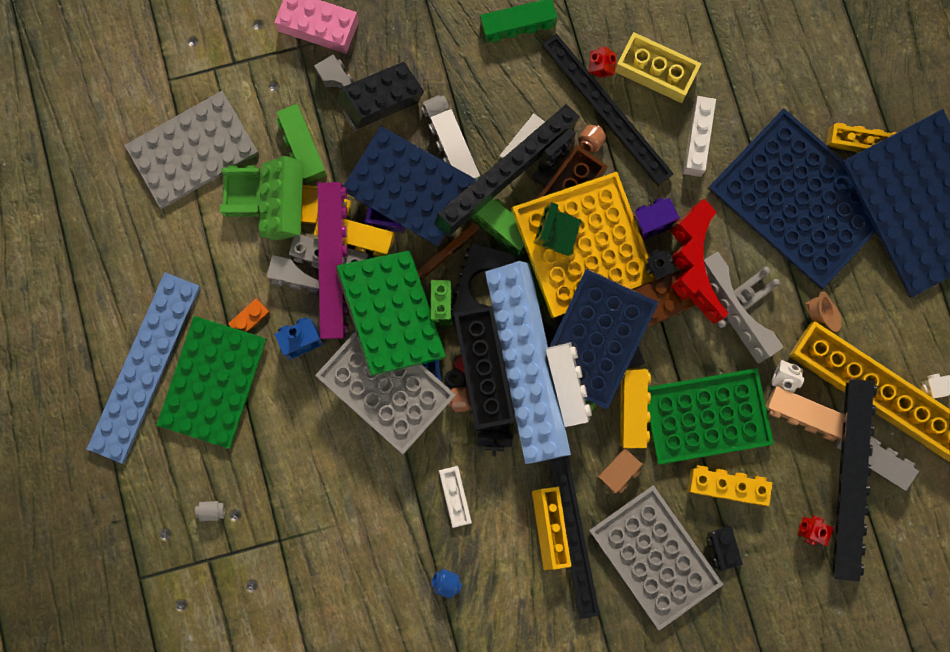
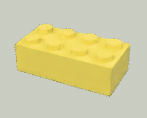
M633 32L617 64L615 73L682 103L701 63Z

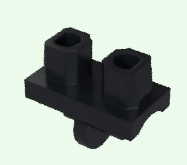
M510 426L499 427V433H491L492 429L481 430L478 432L477 445L485 446V450L492 451V456L496 457V451H504V447H512L513 434H511Z

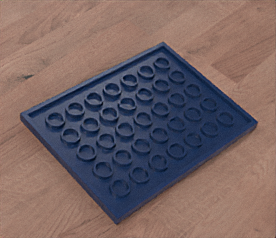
M784 108L708 187V190L821 290L825 288L876 232L842 164L844 160Z
M944 109L842 161L909 297H914L950 278V122Z

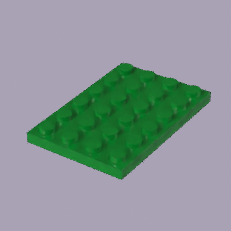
M410 250L336 266L338 278L370 377L441 360L446 357L435 323L431 321V311Z
M193 316L156 426L231 449L267 339Z
M758 368L648 387L651 401L647 405V411L650 412L649 424L657 465L774 445Z

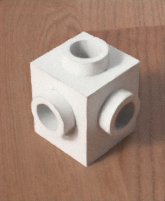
M781 360L773 373L771 385L794 393L797 388H801L804 382V377H802L803 369L796 364H790Z

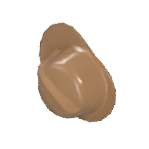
M821 292L819 297L805 303V307L813 322L826 324L833 332L840 331L842 323L840 313L826 292Z

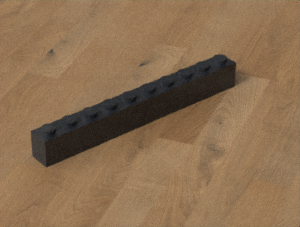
M567 104L564 105L437 214L434 225L449 237L543 155L544 151L570 128L574 129L580 116Z
M846 378L832 576L840 580L860 581V576L864 575V564H861V561L866 551L865 544H863V536L867 534V525L864 524L865 516H868L866 496L870 494V485L867 484V478L871 476L869 456H872L873 453L870 436L873 437L874 425H871L872 417L876 413L873 397L877 395V385H874L872 380Z

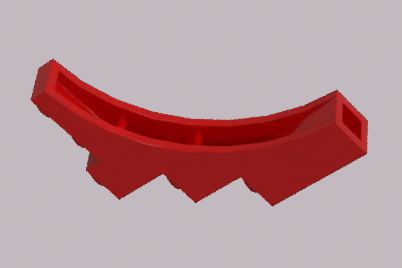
M704 198L695 204L670 230L674 237L682 244L672 255V259L675 265L683 272L671 287L683 300L689 297L712 324H715L724 319L729 313L719 302L706 273L703 245L709 223L717 212Z

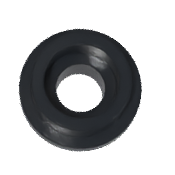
M453 369L446 373L445 383L449 388L462 386L464 377L459 370ZM452 376L458 378L456 383L451 382Z

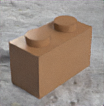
M624 448L597 478L614 494L618 491L622 493L628 486L626 482L631 477L633 479L636 478L642 471L640 467L643 464Z

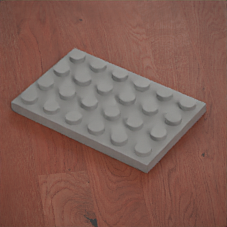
M223 91L125 144L127 151L161 209L223 175L222 168L239 166L259 154Z
M356 331L315 375L403 455L456 396L422 364L370 377Z
M654 485L589 530L658 631L724 585Z

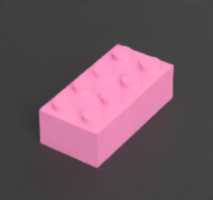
M283 0L274 23L278 32L347 54L359 19L357 12L321 0Z

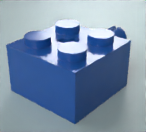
M301 318L296 321L295 325L291 327L289 325L283 326L274 334L283 355L289 360L325 345L323 339H320L319 330L311 318Z

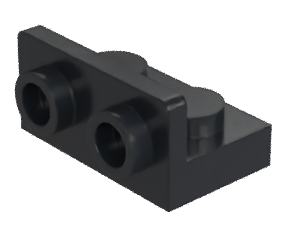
M732 526L707 532L709 537H706L709 548L713 549L714 556H712V561L715 568H718L719 571H726V569L743 565Z

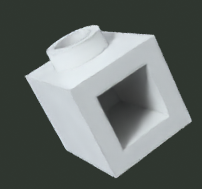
M940 374L927 376L928 380L921 382V391L933 399L950 396V375L940 377Z

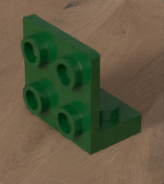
M551 202L544 208L533 243L570 256L581 219L557 211L559 205Z

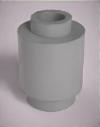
M438 95L422 102L423 106L420 107L424 117L429 119L450 109L444 95Z
M219 501L199 502V506L195 507V517L199 518L200 522L219 521L225 517L224 503H219Z

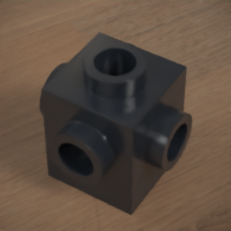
M656 249L647 254L649 258L645 259L646 264H644V267L649 275H653L655 280L675 271L671 264L673 259L669 252L665 253L664 250L659 252ZM657 260L661 263L660 267L656 264Z

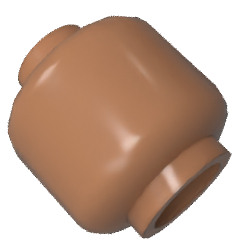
M587 125L578 137L579 146L588 153L597 152L606 140L603 129L598 125Z
M468 387L452 388L451 391L456 396L448 406L452 407L455 412L472 410Z

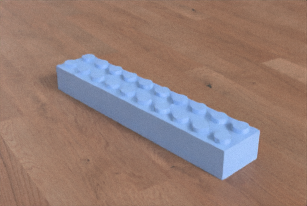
M518 261L486 271L525 464L571 455L546 353L548 346L530 263Z

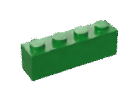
M540 0L480 15V23L485 42L495 43L503 38H515L523 33L532 34L536 30L552 29L557 25V14L553 0Z

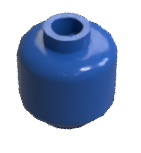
M442 569L434 574L431 587H433L435 594L445 598H452L455 594H459L462 583H460L458 574Z

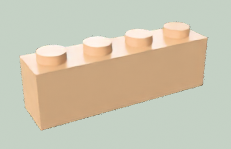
M778 386L772 388L766 403V410L769 411V415L780 418V416L786 418V422L798 426V424L805 426L806 431L814 434L819 432L823 434V438L830 441L842 439V413Z

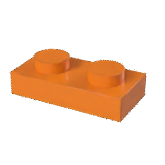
M256 298L228 324L232 328L249 333L270 312Z

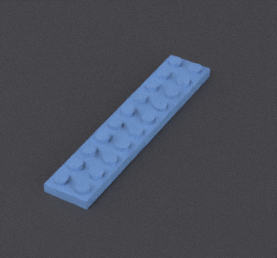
M164 272L87 450L119 463H125L201 287L199 285Z

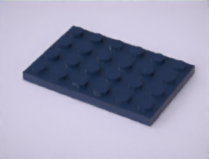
M381 126L348 177L344 187L347 188L348 196L438 247L445 234L434 225L437 214L477 179Z
M587 268L550 347L570 342L572 347H576L578 358L575 361L576 365L581 367L582 378H580L581 385H585L587 397L584 398L608 409L659 302Z

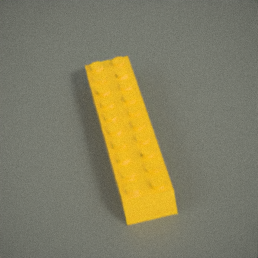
M814 321L807 326L789 354L790 358L843 393H845L846 378L874 381V385H877V395L873 397V405L876 406L875 414L950 462L949 408Z

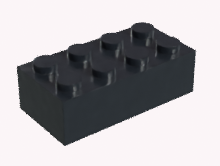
M404 61L342 87L338 101L355 128L359 129L417 104L424 90Z

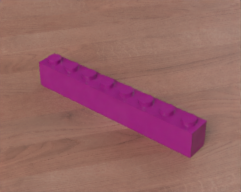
M341 182L318 183L320 339L346 338V334H349V323H346V315H349V309L336 271V266L345 264V257H348V246L345 245V238L348 237V228L344 226V218H347V207H344V199H347V188Z

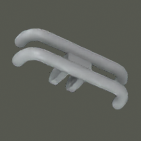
M764 267L734 290L737 299L745 310L779 286L780 281L774 279L757 293L751 288L770 273V268ZM725 317L718 322V327L723 328L730 322Z

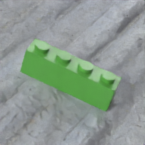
M298 104L277 111L279 118L276 121L280 130L284 129L286 135H283L286 146H291L292 152H289L291 158L303 161V178L306 184L327 176Z

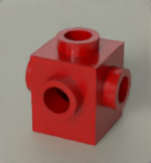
M599 47L597 50L591 51L589 73L599 78L615 75L617 54L609 50L608 47Z
M812 515V518L803 516L797 535L804 538L803 542L815 546L817 543L828 546L834 527L823 523L824 519Z

